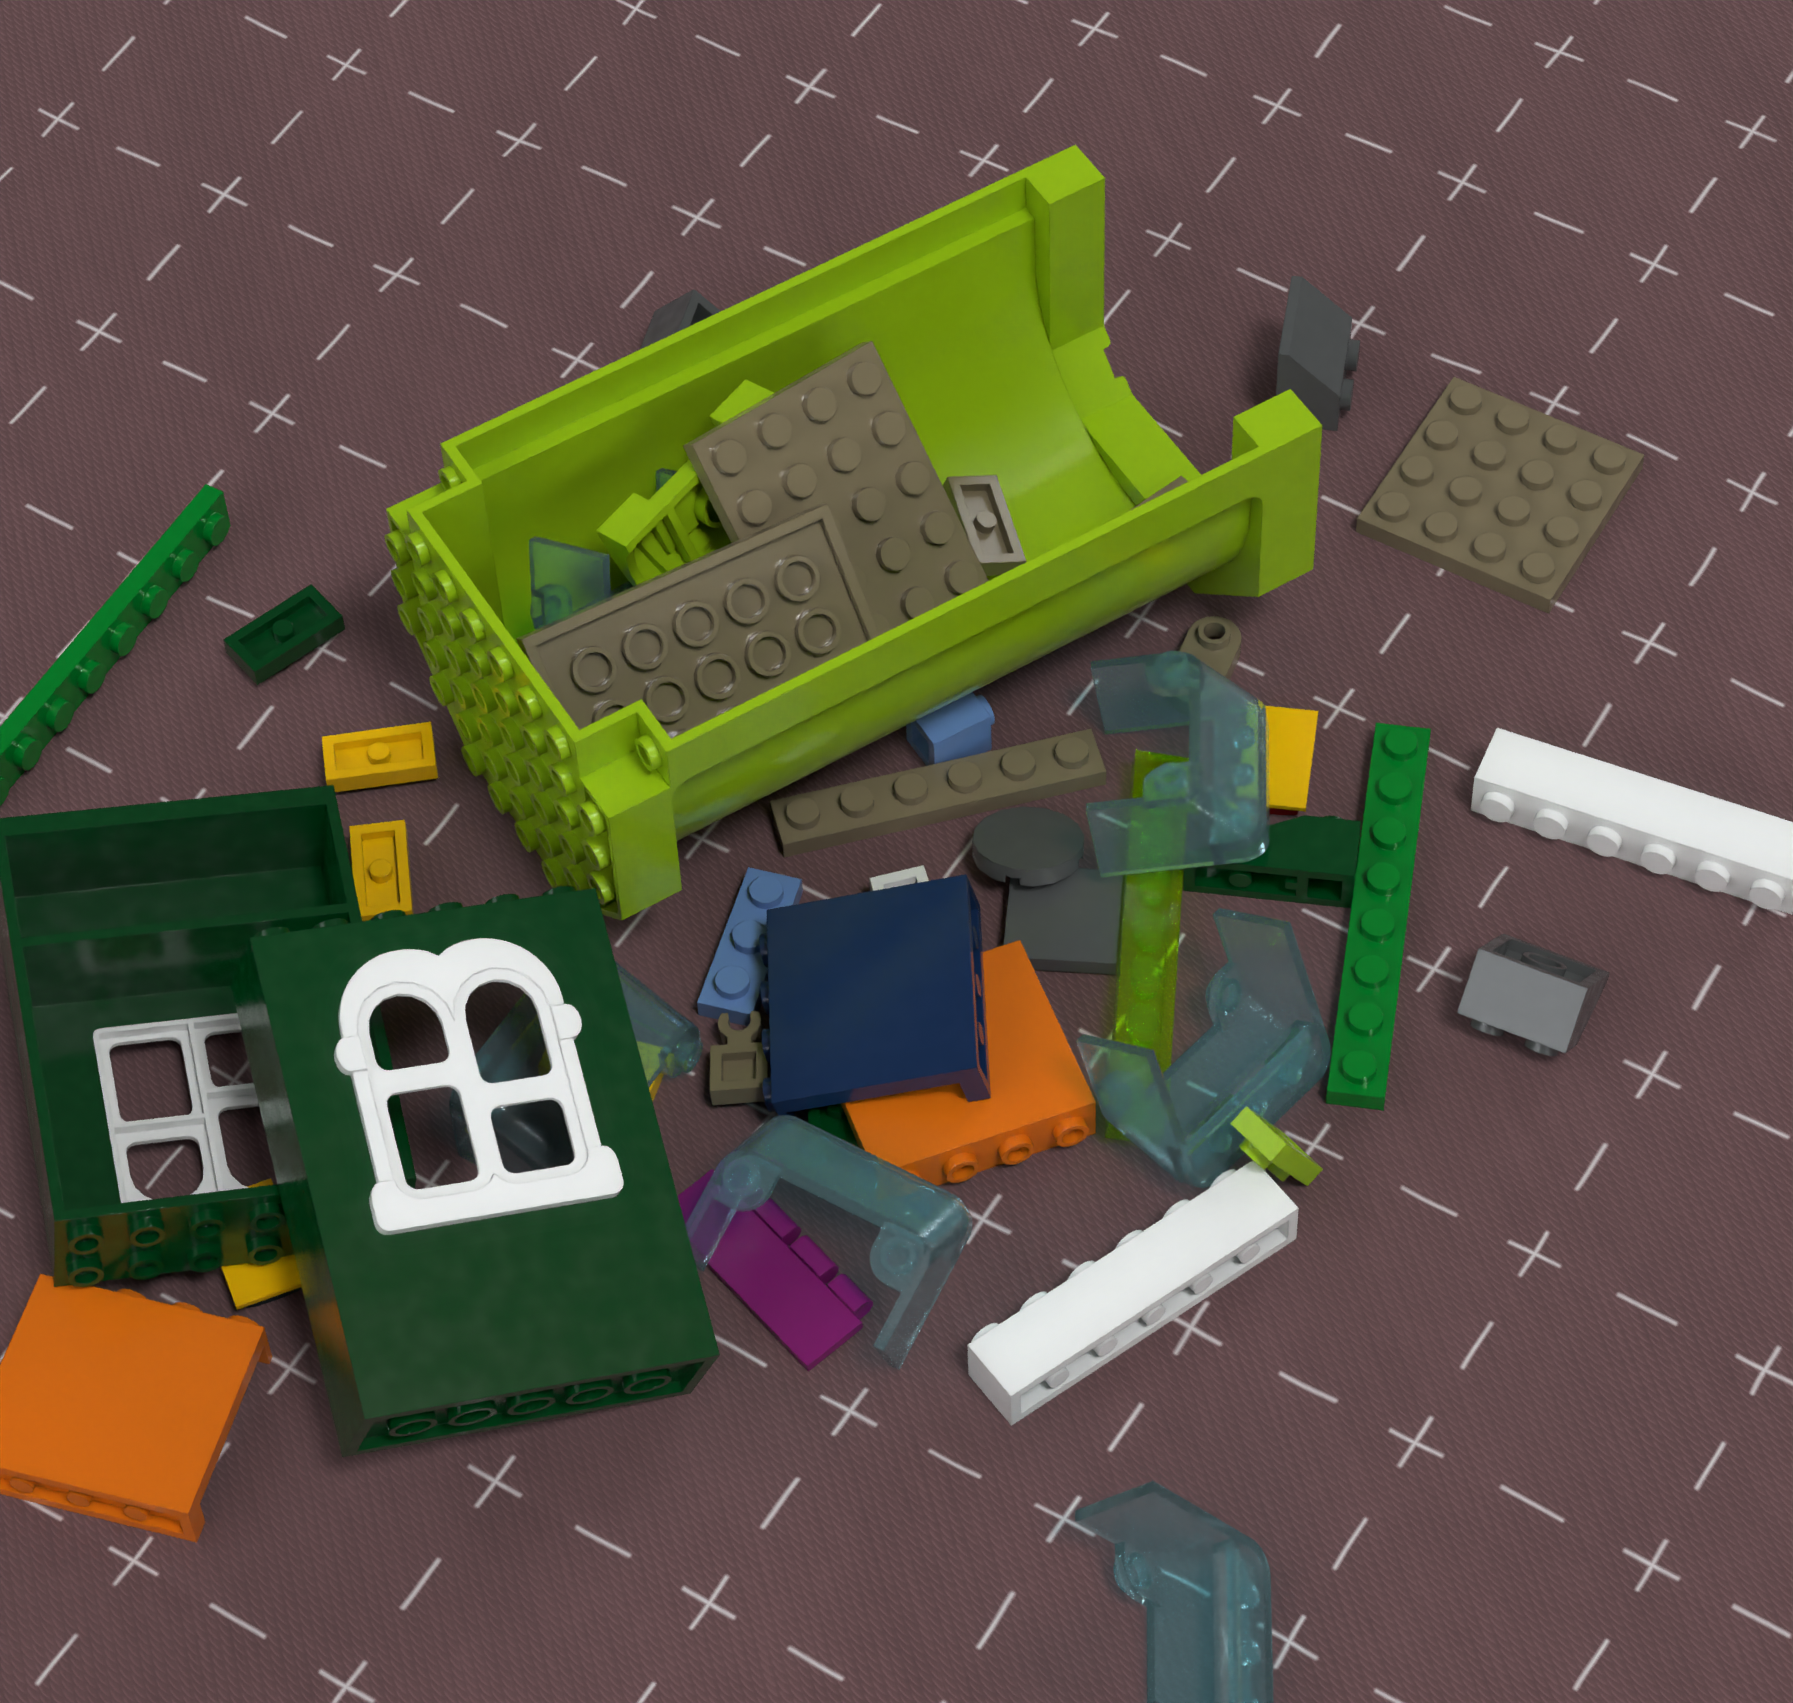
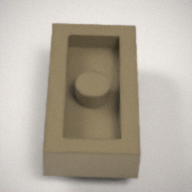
M997 475L947 477L943 488L986 576L1001 575L1026 563V558Z

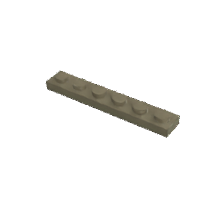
M1087 729L770 801V810L785 858L1106 785V769L1092 729Z

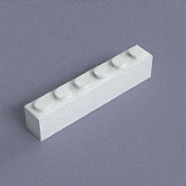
M1500 728L1496 729L1474 777L1471 811L1483 814L1493 821L1508 822L1536 831L1541 836L1549 839H1560L1588 848L1601 856H1613L1643 866L1653 873L1668 874L1696 883L1709 891L1724 892L1751 901L1764 909H1776L1793 915V822Z
M1253 1160L1237 1171L1229 1169L1223 1172L1213 1181L1208 1190L1191 1201L1184 1199L1175 1203L1168 1209L1160 1221L1146 1230H1135L1127 1234L1118 1243L1115 1250L1096 1262L1092 1260L1084 1262L1070 1274L1067 1281L1050 1292L1036 1293L1022 1305L1019 1312L1000 1324L991 1323L982 1328L973 1337L971 1343L967 1345L968 1375L1012 1426L1297 1238L1299 1208L1264 1169Z

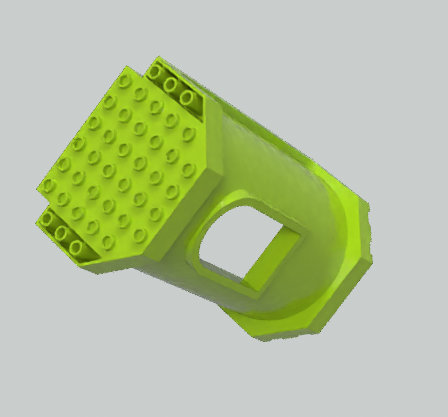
M1076 144L440 443L444 468L438 470L441 483L386 509L390 533L385 534L384 538L397 567L391 570V576L403 600V603L397 605L400 619L408 633L415 635L432 673L429 680L438 701L443 706H447L464 746L461 748L469 770L475 777L482 774L489 783L488 791L497 810L502 815L507 812L511 814L515 820L514 827L520 842L527 852L537 851L543 860L541 862L543 872L552 888L573 886L576 891L596 888L602 914L618 920H624L682 890L677 848L678 840L1185 584L1194 593L1260 597L1313 570L1322 424L1291 389L1234 416L1232 460L1201 475L1135 398L1124 376L1114 377L1103 350L1110 345V339L1104 326L1105 177ZM872 341L942 486L947 477L997 475L1026 558V563L1001 575L987 576L989 581L672 739L642 699L579 730L521 650L516 640L518 637L634 587L619 569L596 530L633 492L649 500L689 460L683 445L715 428L709 416L745 379L775 393L860 343ZM1180 476L1188 481L1134 508Z

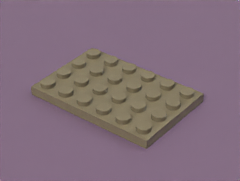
M872 341L860 343L683 445L731 543L821 503L828 504L880 635L989 581Z
M821 503L518 637L516 640L521 650L579 730L642 699L672 739L879 636L880 632L828 504Z

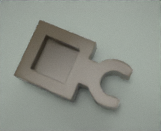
M751 1011V1022L748 1027L742 1030L731 1028L728 1013H721L718 1019V1029L723 1045L710 1046V1095L712 1105L765 1102L763 1079L770 1077V1063L766 1061L763 1052V1026L758 1011Z

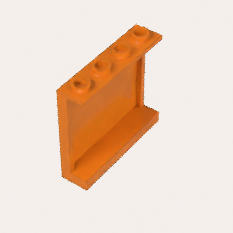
M1021 940L983 952L991 1098L968 1102L960 1084L957 1083L840 1103L873 1178L874 1199L877 1206L893 1200L906 1201L912 1199L923 1190L947 1182H964L975 1176L978 1172L1002 1164H1019L1027 1160L1032 1154L1057 1146H1073L1083 1141L1087 1136L1096 1134V1101Z
M40 1274L0 1364V1494L197 1543L206 1522L200 1502L257 1363L270 1364L272 1359L265 1327L259 1326L255 1321L244 1316L232 1315L225 1318L204 1313L196 1306L185 1302H175L170 1305L149 1300L142 1294L130 1289L111 1291L95 1286L76 1287L66 1285L54 1287L52 1276Z

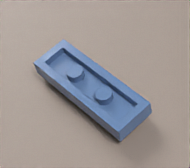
M748 867L698 998V1015L719 1019L721 1013H728L731 1023L749 1026L751 1011L759 1012L762 1004L761 982L768 980V968L765 967L762 961L759 946L760 934L767 933V910L799 904L803 893L802 879Z

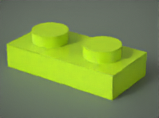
M1246 1106L1230 1123L1245 1137L1239 1147L1264 1170L1267 1168L1282 1182L1291 1175L1308 1186L1323 1170L1282 1130Z

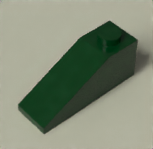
M1304 815L1188 848L1185 850L1183 891L1351 908L1361 821L1346 820L1338 816L1317 817Z

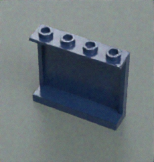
M967 874L767 910V933L760 934L759 946L762 961L765 967L768 968V980L761 982L760 991L764 1011L769 1015L770 1028L762 1030V1047L766 1061L771 1066V1077L763 1079V1095L768 1111L777 1112L787 1133L796 1131L795 1111L957 1083L960 1084L968 1102L991 1098L980 904Z

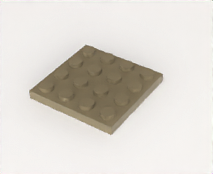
M1453 377L1358 516L1356 532L1549 614L1643 469L1644 454Z

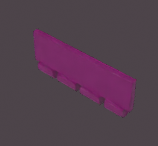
M737 1163L729 1165L719 1175L711 1169L678 1195L692 1251L809 1372L863 1328L860 1319L871 1310L873 1301L846 1274H840L833 1279L837 1275L839 1267L808 1235L798 1238L801 1228L771 1197L762 1199L764 1190Z

